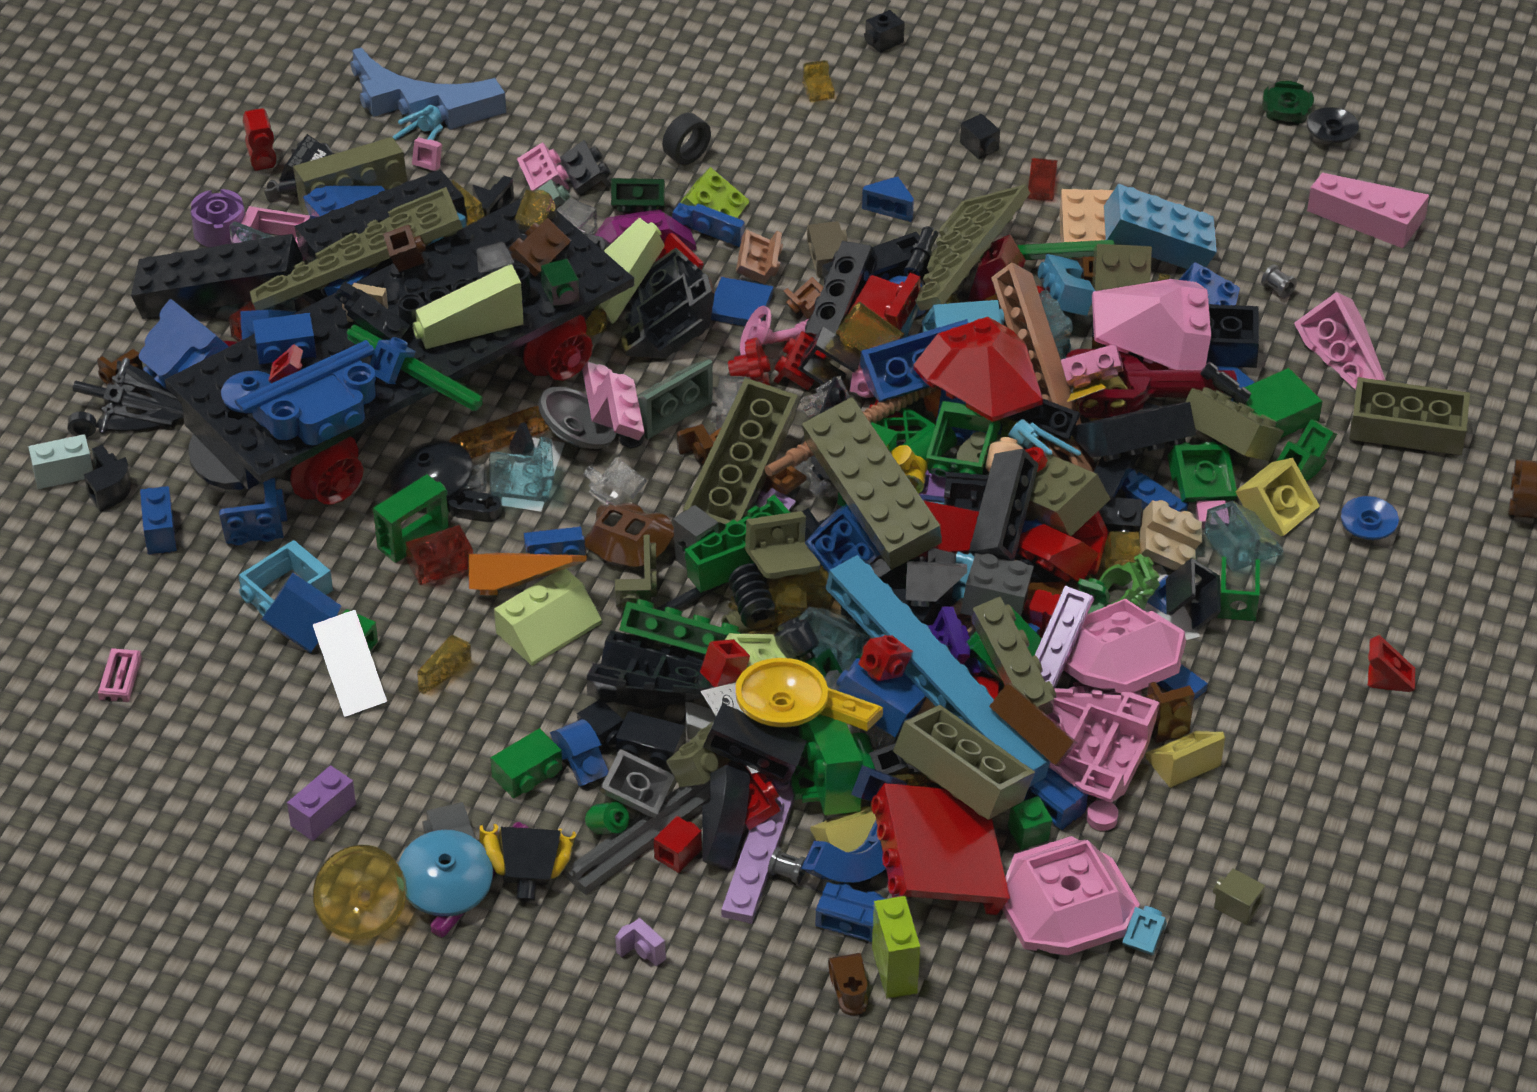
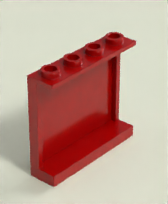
M884 783L877 795L873 797L871 809L876 817L878 826L877 837L881 841L883 850L882 862L887 870L889 879L888 891L892 894V898L906 896L981 902L984 905L985 914L997 915L1010 899L992 818L988 820L978 815L973 808L963 801L954 798L946 789Z

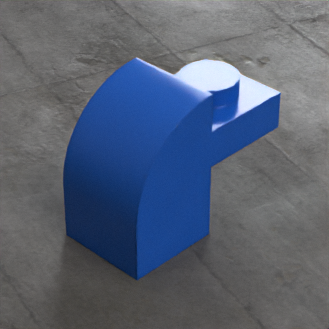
M581 719L550 732L553 742L562 750V760L568 758L579 787L607 776L609 771L598 747L601 743L595 731L586 720Z

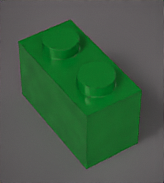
M540 728L490 757L492 778L513 799L531 791L534 786L556 776L559 771L563 770L562 750Z

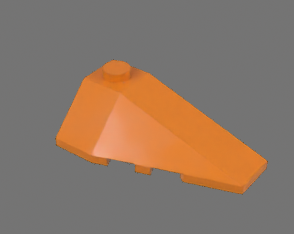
M530 553L469 554V589L480 590V595H498V590L510 589L586 562L587 555Z

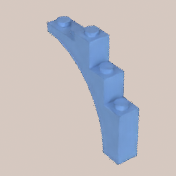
M362 47L352 50L353 61L350 62L354 76L358 75L362 86L360 101L363 108H367L373 117L398 109L402 115L409 116L423 110L428 105H432L439 109L442 121L445 122L450 130L506 113L505 92L495 78L463 84H435L416 81L383 68L371 59Z

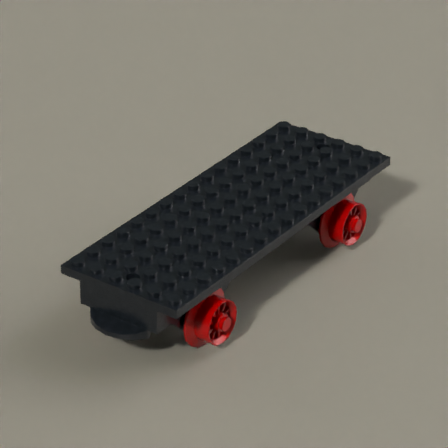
M533 192L458 230L456 234L444 237L426 246V251L422 252L425 263L398 272L393 263L355 283L386 288L388 309L399 317L398 300L405 294L509 265L505 260L511 254L508 250L519 237L524 241L527 238L524 233L535 222L540 225L548 218L571 240L550 263L568 259L579 279L580 301L553 307L542 288L541 272L536 277L530 273L531 293L528 298L522 300L523 325L429 349L425 348L421 339H416L414 331H406L401 339L408 343L407 347L415 351L414 358L454 381L507 353L523 358L525 368L533 375H550L555 380L563 381L579 373L592 354L593 344L591 338L586 335L587 326L585 322L594 308L633 287L634 277L538 193ZM515 259V260L512 261L510 264L520 263V262H519L517 259ZM335 293L292 314L310 313L314 334L316 357L302 358L300 361L302 364L301 370L356 345L348 340L347 331L353 325L363 327L355 321H347L346 310H343L342 303L334 298ZM254 334L165 379L166 388L182 403L185 426L193 433L188 446L190 464L200 478L210 485L225 490H242L244 488L249 490L274 477L289 481L294 493L301 498L317 499L326 505H333L345 500L359 486L364 468L358 459L357 442L367 427L437 391L401 369L395 384H388L376 377V396L371 402L364 404L365 420L356 427L319 444L308 445L298 435L289 440L275 438L266 427L261 426L254 419L253 413L233 411L222 400V387L233 375L245 371H261L270 375L273 363L259 364ZM373 354L361 359L362 363L370 364Z

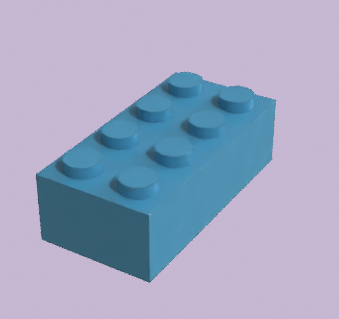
M1121 184L1116 186L1104 205L1106 240H1114L1115 245L1151 246V257L1185 269H1189L1194 262L1207 267L1217 253L1214 216L1205 212H1199L1182 204H1176L1161 199L1156 195H1150Z

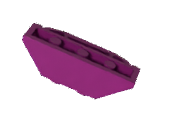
M659 209L607 217L595 233L596 236H600L613 243L638 218H641L647 224L652 222L660 229L662 233L660 238L663 243L668 233H674L691 251L696 250V243L691 230Z

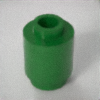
M619 802L595 804L586 813L585 822L587 827L598 835L621 833L628 826L629 813L627 808Z

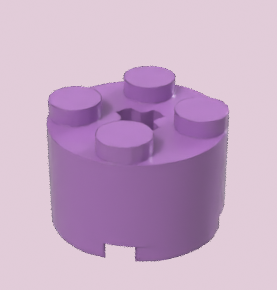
M220 189L221 193L212 194V191L209 190L193 199L191 203V219L195 240L206 247L233 244L232 241L245 216L242 198L237 193Z

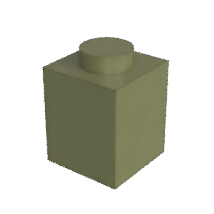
M1232 868L1225 878L1220 877L1213 889V894L1216 895L1214 908L1247 925L1263 904L1266 885Z

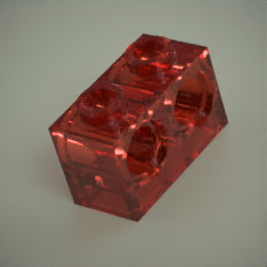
M458 525L406 542L407 562L419 585H423L469 570V554H473V548L461 526Z

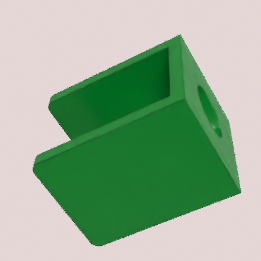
M1222 556L1219 572L1221 612L1217 615V618L1256 621L1260 596V559H1255L1252 592L1226 590V557ZM1235 601H1242L1247 606L1244 609L1236 610L1230 604Z

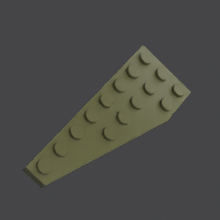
M1026 184L961 201L939 230L941 237L937 238L935 242L938 247L932 251L927 266L929 273L924 275L925 285L920 287L916 300L920 311L931 309L933 305L947 304V299L958 290V285L969 276V271L981 260L980 257L992 246L991 243L1003 232L1004 226L1013 219L1015 212L1024 205L1023 202L1030 194Z
M447 187L390 210L388 212L390 217L380 223L377 220H373L367 224L368 227L361 234L351 233L316 253L317 259L305 265L302 261L294 266L295 269L288 276H276L250 291L255 309L271 310L278 303L288 299H298L305 292L325 288L332 281L340 278L347 279L359 270L378 266L381 261L390 258L383 233L409 224L416 236L421 235L425 246H428L433 240L440 237H450L456 234L463 227Z

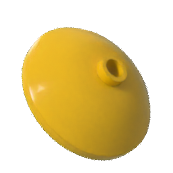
M771 658L754 663L741 673L736 683L735 696L740 709L751 719L772 727H793L814 719L822 712L828 699V686L823 675L805 662L791 658Z

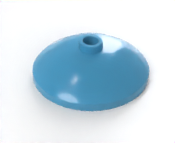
M437 830L418 837L405 849L398 864V883L404 897L418 910L435 916H454L471 910L485 898L493 878L492 863L486 854L485 847L472 836L455 830ZM449 860L450 863L443 865L440 861Z

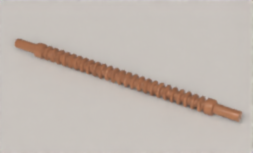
M938 386L934 388L929 387L878 402L877 405H872L871 409L867 408L863 413L870 424L872 422L876 424L877 421L887 418L889 414L892 415L895 411H900L901 407L906 408L913 401L916 402L919 398H924L925 395H930L937 388H941ZM804 442L803 445L800 444L797 448L788 450L784 457L765 466V472L768 476H772L789 466L796 467L802 464L803 461H807L814 454L806 442Z

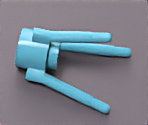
M428 105L423 110L398 120V124L402 125L418 118L415 122L395 134L393 139L397 140L416 127H419L422 131H432L427 140H434L436 135L443 129L441 125L443 121L439 109Z
M1024 419L1016 423L1008 435L1010 438L1016 439L1017 444L1023 447V449L1024 446L1029 449L1036 445L1043 449L1047 455H1052V450L1038 440L1039 436L1076 456L1081 455V451L1043 431L1033 422L1029 424Z

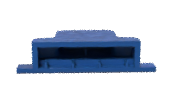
M170 299L160 311L159 322L146 336L145 346L140 351L139 359L146 364L143 370L153 376L159 384L167 389L165 379L229 346Z
M365 340L236 399L235 404L243 413L252 410L254 419L261 426L266 427L277 439L289 440L298 435L308 445L319 444L356 427L365 420L364 404L371 402L376 396V376L374 368L369 364L362 363L361 359L374 354L375 349Z

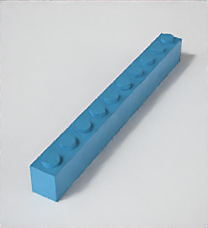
M856 555L829 571L826 590L871 638L893 635L913 651L904 673L935 706L941 705L1035 771L1029 787L1046 778L1050 761L989 707L994 699L989 695L986 687L979 684L971 676L967 667L960 664L953 657L948 647L941 644L935 638L929 627L918 620L910 607L900 601L893 593L891 587L882 582L869 564Z

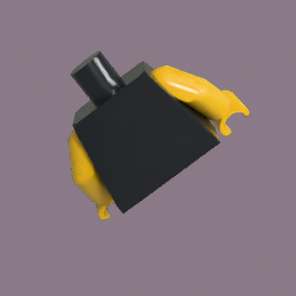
M493 824V831L490 832L483 830V825H480L479 840L484 844L486 854L495 872L503 875L504 882L517 883L516 899L518 901L530 902L535 901L536 885H548L550 878L558 877L570 861L576 832L573 831L571 837H566L561 833L562 828H559V830L501 826L498 833L497 824Z

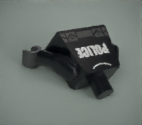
M306 134L303 140L297 143V148L293 147L291 149L292 156L285 164L279 179L280 183L278 184L275 180H270L267 183L268 189L264 191L266 199L268 201H276L281 197V194L297 192L293 166L334 154L328 144L319 143L313 137Z

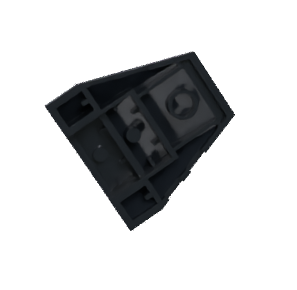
M674 248L653 263L629 300L632 306L630 313H626L625 320L628 322L627 331H622L621 336L624 353L627 356L666 358L672 353L680 351L693 338L701 336L710 326L715 296L712 281L677 248Z
M610 630L605 640L601 663H593L586 678L587 696L595 697L596 700L602 699L605 703L617 702L648 710L702 698L704 696L700 691L714 687L700 673L703 660L687 655L685 660L672 655L671 648L662 646L661 650L648 646L647 639L613 630Z

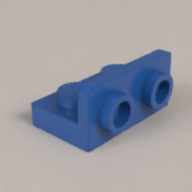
M581 527L524 533L526 553L585 555V539L582 536Z

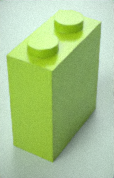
M906 896L874 901L872 951L886 999L918 993L920 943Z

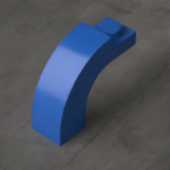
M876 820L867 839L860 847L853 851L845 852L828 842L814 841L801 869L817 878L837 882H860L878 875L886 867H884L882 862L883 850L881 841L877 837L878 826Z

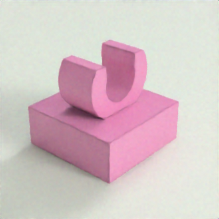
M420 137L415 139L412 165L433 171L439 169L442 144L431 139L427 140Z

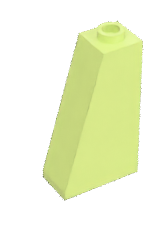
M638 218L604 250L605 253L634 277L633 287L594 308L597 313L612 324L618 319L665 246L660 238L662 234L660 229L654 223L650 222L647 224L641 218Z
M513 265L505 266L417 309V322L413 323L416 339H421L425 348L429 349L523 325L521 282Z

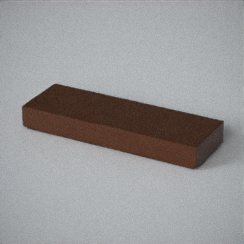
M1007 683L989 706L1055 766L1059 767L1078 743L1011 683Z

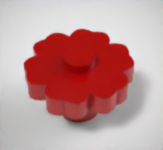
M758 337L747 339L745 341L746 354L735 356L734 360L728 361L732 382L739 381L741 384L744 378H748L770 386L768 374L771 371L768 356L763 351L761 341Z

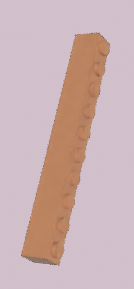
M1011 262L991 277L1001 309L1004 312L1006 325L1027 346L1042 398L1077 411L1074 400L1067 402L1071 395V390L1066 381L1059 353L1033 275ZM1080 417L1078 419L1077 424H1081ZM1053 435L1081 451L1080 456H1076L1043 438L1045 445L1052 450L1053 456L1094 472L1096 466L1093 458L1089 456L1072 436L1069 440Z

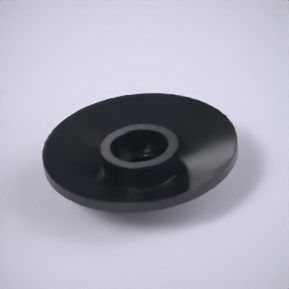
M1326 107L1315 110L1309 115L1307 128L1314 137L1322 141L1341 143L1351 140L1356 136L1359 123L1356 117L1346 110Z

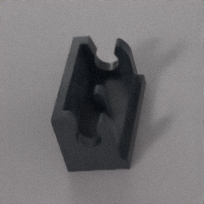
M947 472L944 505L979 512L989 475Z

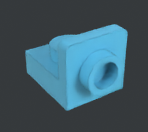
M1144 906V909L1135 907L1122 942L1123 945L1154 955L1162 930H1165L1167 925L1166 918L1162 916L1161 911L1155 908Z

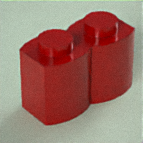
M260 108L245 111L243 114V125L246 132L245 143L252 167L255 171L274 168L276 164V153L273 147L274 135L266 110Z

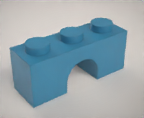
M1047 254L1045 261L1041 262L1039 266L1038 278L1057 310L1087 316L1092 303V293L1095 289L1090 281L1080 279L1083 270L1078 261Z

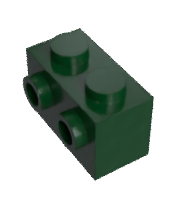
M611 178V206L617 207L618 212H633V207H643V212L665 207V179Z

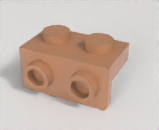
M746 229L741 239L736 272L765 285L770 276L774 277L780 267L778 257L783 249V244L780 243L782 233L776 231L770 240Z

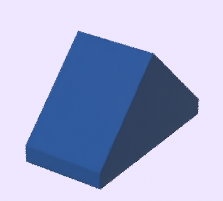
M897 176L864 186L862 189V209L912 222L914 198Z

